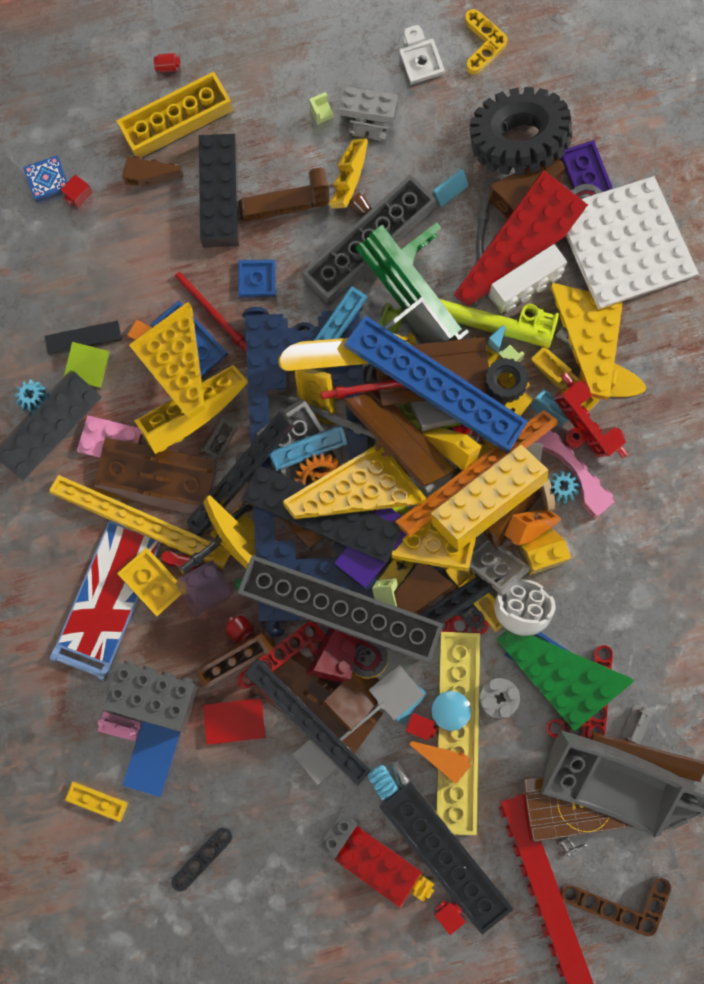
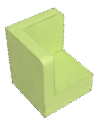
M326 92L309 99L310 110L317 124L334 118Z
M511 345L498 352L501 359L512 358L520 362L524 357L522 351L518 353Z
M396 578L377 580L372 588L374 598L396 607L394 591L398 586Z

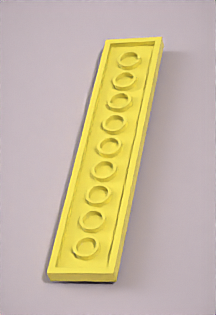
M441 632L439 695L447 691L461 693L470 703L471 715L467 724L459 730L448 731L438 726V748L454 751L458 754L463 752L470 758L468 763L471 766L457 784L437 769L436 812L454 834L477 835L480 633Z

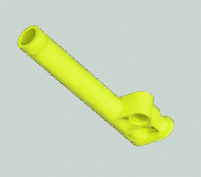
M439 299L458 324L495 333L501 326H504L503 336L541 347L545 346L546 348H550L559 317L557 312L553 315L537 308L534 304H527L523 307L518 321ZM525 312H531L534 317H527Z

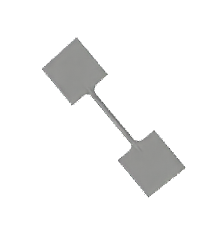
M400 665L396 666L369 689L378 701L377 707L366 715L352 731H347L339 738L341 741L379 709L386 710L392 719L396 720L424 696V693ZM310 739L292 753L317 785L338 768Z

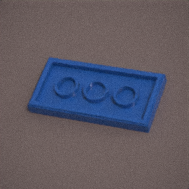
M177 301L155 320L151 326L157 325L183 306V304ZM193 316L202 379L229 354Z
M143 721L122 786L161 797L181 732Z

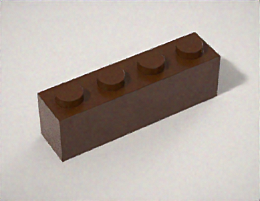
M265 628L203 663L195 673L204 688H207L254 662L256 659L270 653L276 644Z

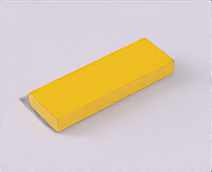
M74 781L71 783L65 801L118 822H121L128 802Z

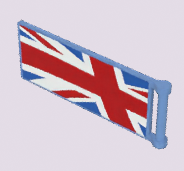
M113 521L108 522L57 644L51 653L50 661L64 663L97 676L99 680H106L110 666L139 599L117 573L146 547L156 557L162 544L161 542ZM63 648L104 664L101 670L60 654L61 649Z

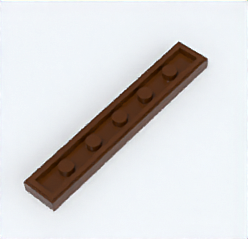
M592 732L590 737L591 740L635 755L679 777L701 782L703 777L704 761Z

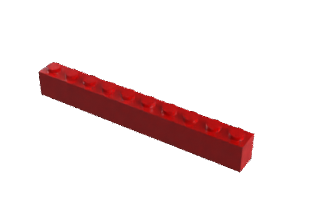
M524 793L500 800L501 806H498L501 817L506 818L508 823L505 829L509 838L513 837L515 845L512 848L515 856L521 859L522 864L519 867L523 877L527 876L529 884L526 886L530 897L534 896L537 903L534 905L537 916L542 917L544 924L541 925L544 936H549L551 942L548 945L552 957L556 956L558 964L555 966L559 977H563L566 984H594L542 841L532 842Z

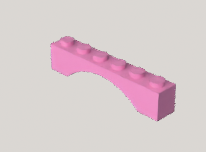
M551 430L534 443H542L543 452L559 459L568 467L573 476H576V482L580 485L581 505L593 519H596L615 502L613 495L610 491L604 490L600 486L599 479L595 475L591 476L587 471V466L582 461H578L574 457L575 454L572 449L562 444V439L557 433H552Z

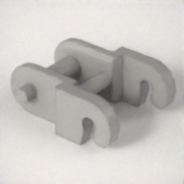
M571 836L563 839L559 838L557 845L560 844L565 852L563 856H570L571 852H579L583 847L588 846L587 843H584L579 847H575L570 839ZM566 840H568L570 845L572 846L570 850H568L564 843Z

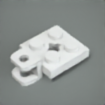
M419 25L406 28L404 32L405 47L399 49V54L410 85L445 74L434 39L425 41L423 31ZM420 58L423 61H427L424 65L418 64Z

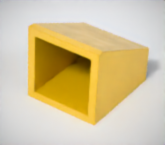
M553 528L544 532L531 543L517 545L522 561L530 567V571L527 572L528 576L564 565L571 559L565 539Z

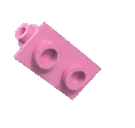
M103 712L102 718L100 717L98 720V731L136 742L141 722Z

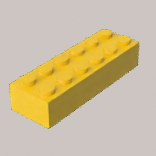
M213 71L116 121L134 156L142 158L232 112L233 109L230 98Z
M520 445L431 513L432 525L459 551L547 483L548 469L526 448Z

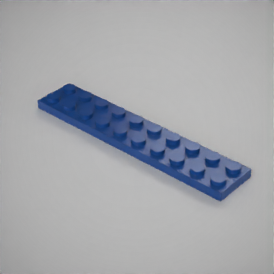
M366 315L344 344L345 348L506 453L510 451L528 422Z

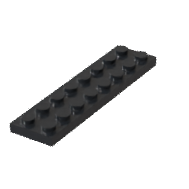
M263 466L256 469L242 497V502L387 564L402 531L397 524L367 511L294 519L283 505V501L307 487V485Z
M411 780L379 805V808L482 935L514 910L513 906Z

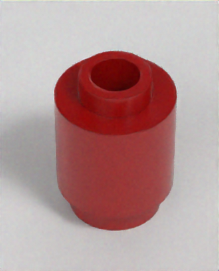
M175 52L158 54L153 57L155 71H160V73L178 71V67H181L180 56H177Z
M579 428L570 429L563 440L565 447L568 446L572 450L579 449L585 442V433Z

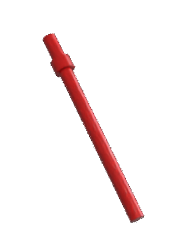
M180 271L175 274L177 280L232 337V341L246 352V341L243 335L237 333Z
M388 380L344 388V386L335 387V390L323 391L320 394L322 400L334 397L340 399L345 398L346 395L404 385L396 380Z

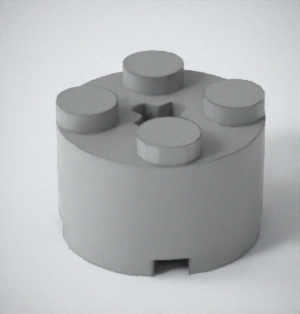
M492 679L485 683L479 691V705L482 711L491 718L501 719L509 717L519 707V690L515 684L507 679ZM502 694L501 698L504 700L497 704V699L494 696Z

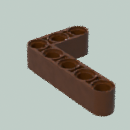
M314 168L310 170V185L240 199L238 205L241 220L253 221L327 206L330 199L325 169Z
M661 876L652 877L648 883L639 912L573 884H563L559 890L563 901L567 904L649 937L657 932L671 892V884ZM659 881H663V890L657 892L656 884ZM573 889L574 896L571 899H566V890ZM591 896L593 904L590 907H585V898ZM652 901L657 902V908L654 911L649 910V904ZM610 904L612 912L605 915L603 909L606 905ZM627 912L631 913V920L624 923L623 915ZM649 920L650 928L644 931L642 924L644 921Z

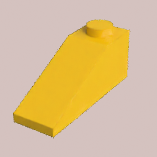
M441 427L429 429L422 433L441 454L462 470H465L478 458L481 446L466 434Z

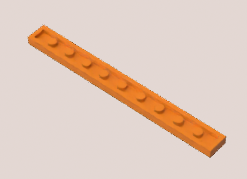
M543 410L527 422L508 453L495 446L427 497L425 503L415 506L399 518L396 524L410 537L431 521V513L520 445L524 448L529 447L558 425L557 419Z

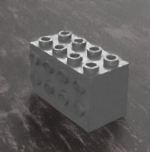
M125 660L123 664L118 662L103 710L185 733L199 689L195 685V681L186 677H181V680L176 679L177 676H174V674L162 671V674H157L158 671L147 666H143V669H140L139 665Z

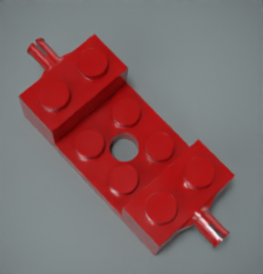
M567 371L564 372L560 377L566 386L552 397L574 428H579L585 433V442L597 458L610 456L615 451L621 459L625 458L628 453L622 447L627 442L623 431L616 427L601 429L596 422H593L589 417V411L585 407H581V404L592 396L589 392V386L581 380L575 382L568 375Z

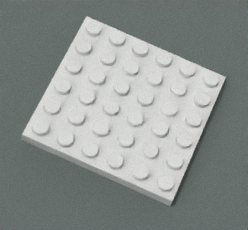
M655 176L582 199L588 206L567 233L566 238L598 310L694 278L699 274Z

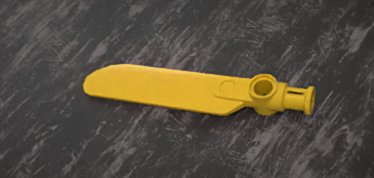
M412 333L406 336L395 334L410 345H416V338ZM348 338L298 342L289 346L278 358L279 366L284 371L370 363L344 347Z

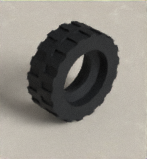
M512 358L498 359L487 369L484 382L486 391L496 401L511 403L514 400H518L520 396H523L528 383V373L524 365L522 366L519 361H515ZM503 372L513 374L516 379L515 385L510 389L501 388L497 383L499 374Z

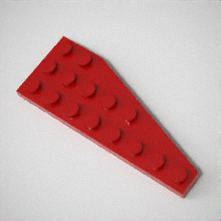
M543 170L456 289L453 296L467 306L473 304L490 291L494 282L565 237L588 204Z

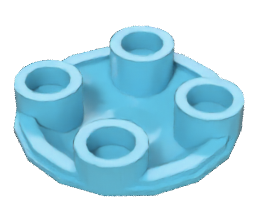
M447 691L437 696L433 702L431 713L439 727L444 730L454 731L461 729L467 724L471 715V707L464 695L455 691Z

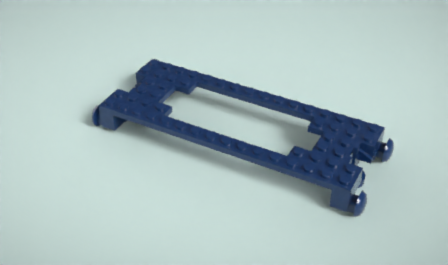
M250 307L244 310L242 317L245 318L251 444L258 437L256 433L269 423L268 391L287 389L286 371L282 370L279 366V356L293 344L303 341H314L334 311H321V316H318V326L308 322L297 323L293 328H288V318H284L283 314H269L268 310L262 307ZM363 307L360 308L341 338H349L359 325V312L363 310ZM301 328H307V329H308V331H299V330H300ZM363 364L316 368L324 369L325 373L331 374L332 387L345 386L347 388L364 385ZM364 393L346 395L345 398H354ZM346 404L347 420L362 423ZM347 428L350 461L368 450L367 435L356 434L353 430ZM269 456L261 466L272 470ZM254 507L256 557L375 599L372 588L376 583V576L365 589L334 564L345 551L346 546L334 542L335 557L296 560L295 540L275 541L274 515ZM258 602L259 622L263 624V629L266 628L271 638H277L284 634L285 629H279V623L304 621L301 617Z

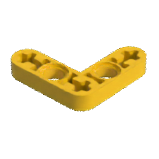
M471 9L466 13L465 24L485 42L467 60V72L471 75H477L506 48L508 39L506 34L481 12ZM483 27H489L491 29V32L485 34L481 31V29ZM489 50L492 55L485 57L482 55V52ZM478 62V66H477V67H476V66H474L473 68L471 67V64H476V63Z

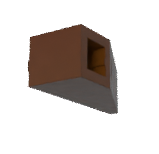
M127 156L122 178L127 185L147 187L183 178L181 166L175 163L165 164L155 159L149 161L139 156Z

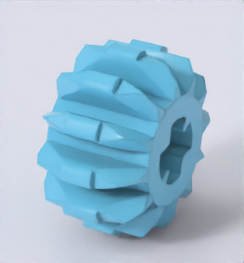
M29 380L28 385L22 382V388L16 387L19 393L14 394V397L18 399L16 404L18 406L21 405V409L24 411L28 409L31 412L47 395L45 394L46 388L44 386L41 387V383L38 381L34 383L33 380Z
M560 471L559 476L554 473L552 479H549L552 486L549 490L552 491L551 494L557 497L555 499L556 503L561 498L563 504L567 503V498L573 501V495H578L579 493L576 488L580 485L573 483L577 479L576 476L572 479L569 478L570 472H567L564 476L563 471ZM563 484L566 485L565 491L564 489L560 490L559 488L560 486H563Z
M385 766L376 767L368 774V778L381 800H387L399 790Z

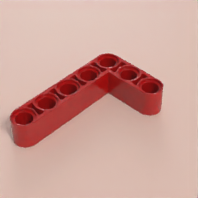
M308 622L276 645L270 653L259 659L273 671L305 646L315 656L316 652H318L317 644H322L325 634L316 623ZM306 627H309V628L312 629V631H313V636H312V637H309V636L306 635V633H305V628H306ZM290 639H295L298 642L297 648L290 646ZM275 650L282 653V660H277L274 657ZM250 666L244 669L237 676V684L239 687L243 689H248L254 686L252 682L250 684H245L242 680V677L244 675L243 673Z
M606 645L596 647L592 652L591 661L612 670V649ZM600 649L605 650L607 653L605 660L600 659L598 656ZM608 704L600 710L601 717L599 719L592 717L579 728L578 736L590 739V731L593 728H596L599 734L605 735ZM560 719L550 720L545 725L546 733L554 738H557L559 732L557 734L551 732L550 727L552 723L555 722L559 725V732L562 730L570 733L571 729L565 720Z

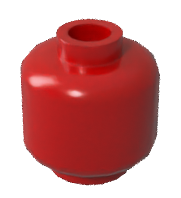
M233 616L226 623L225 632L236 644L254 635V625L245 616Z

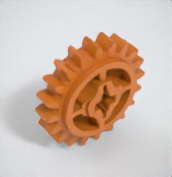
M323 453L320 454L318 459L313 454V460L310 461L307 457L305 458L307 464L299 463L302 470H295L298 477L293 479L306 485L308 475L312 479V484L317 481L316 477L318 479L322 478L343 464L338 465L339 460L337 458L332 461L330 454L326 459ZM321 466L326 467V468H323V469H321V470H315V469H314V468L321 467Z

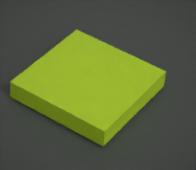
M72 342L64 376L70 370H73L89 385L101 388L110 351Z

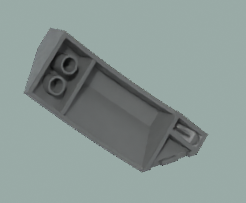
M562 730L559 732L551 749L541 789L543 795L596 810L653 835L654 838L662 835L661 832L672 827V829L687 824V820L695 816L699 818L704 816V790L651 762L615 747Z

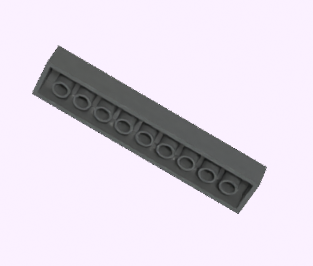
M254 555L251 556L238 594L245 598L427 664L431 661L443 624Z

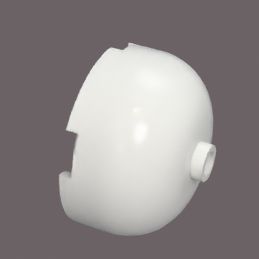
M520 579L504 595H501L499 592L497 593L494 611L500 624L508 631L518 635L529 636L543 631L549 625L555 612V601L553 596L550 597L543 590L542 585L528 579Z

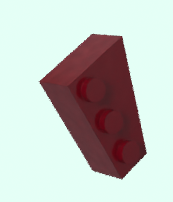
M329 628L318 652L314 656L312 664L305 674L338 682L350 680L357 638Z

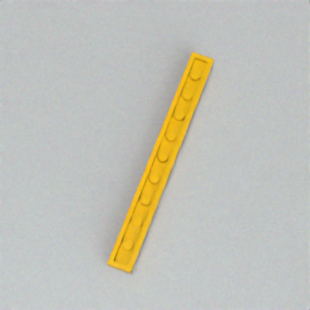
M60 475L57 476L49 490L50 494L191 556L195 552L199 553L211 543V541ZM219 546L207 555L203 561L224 570L231 554L224 547Z

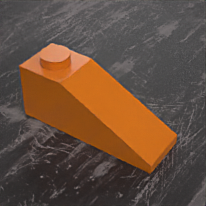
M545 509L514 514L511 517L505 536L516 545L531 543L560 522L561 517L552 511L546 512Z
M413 741L409 743L412 748L455 784L471 766L468 763L470 758L463 752L458 754L454 751Z

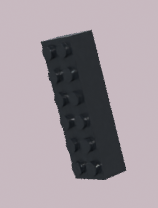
M198 135L200 241L202 247L239 246L236 135Z
M70 370L1 442L0 462L24 481L102 396L75 371Z

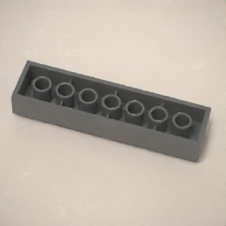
M409 175L302 272L303 280L329 305L370 268L355 247L370 237L369 235L381 225L384 226L393 240L398 243L435 209L436 199Z

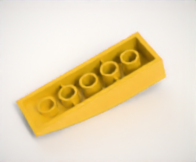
M232 365L202 382L205 409L191 420L184 415L173 400H170L134 421L155 454L162 452L170 445L182 441L184 437L207 423L241 391L248 381Z

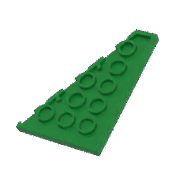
M506 630L496 639L574 732L634 683V680L628 676L532 635L523 636Z

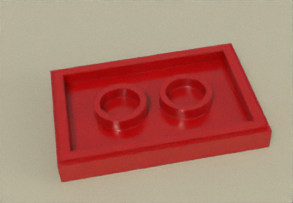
M262 698L203 705L206 745L266 738Z

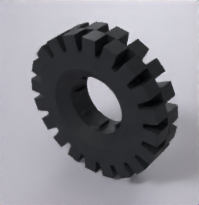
M525 87L523 94H519V88L509 89V97L502 91L495 94L496 102L488 98L483 102V108L478 107L474 112L475 117H471L469 128L473 153L475 157L477 156L479 163L482 165L486 164L487 169L493 172L499 168L500 174L509 175L512 168H514L515 175H525V167H529L531 173L540 171L539 163L546 168L553 165L554 158L559 160L565 154L564 149L568 150L571 144L572 123L570 109H568L564 99L560 101V96L554 92L549 95L546 89L540 88L536 94L534 93V87ZM521 125L533 126L539 130L535 136L524 141H511L503 136L511 128Z

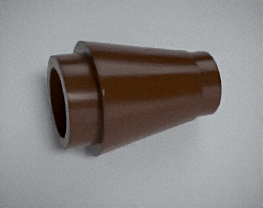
M360 192L355 194L349 201L350 207L363 217L372 209L365 195H362Z

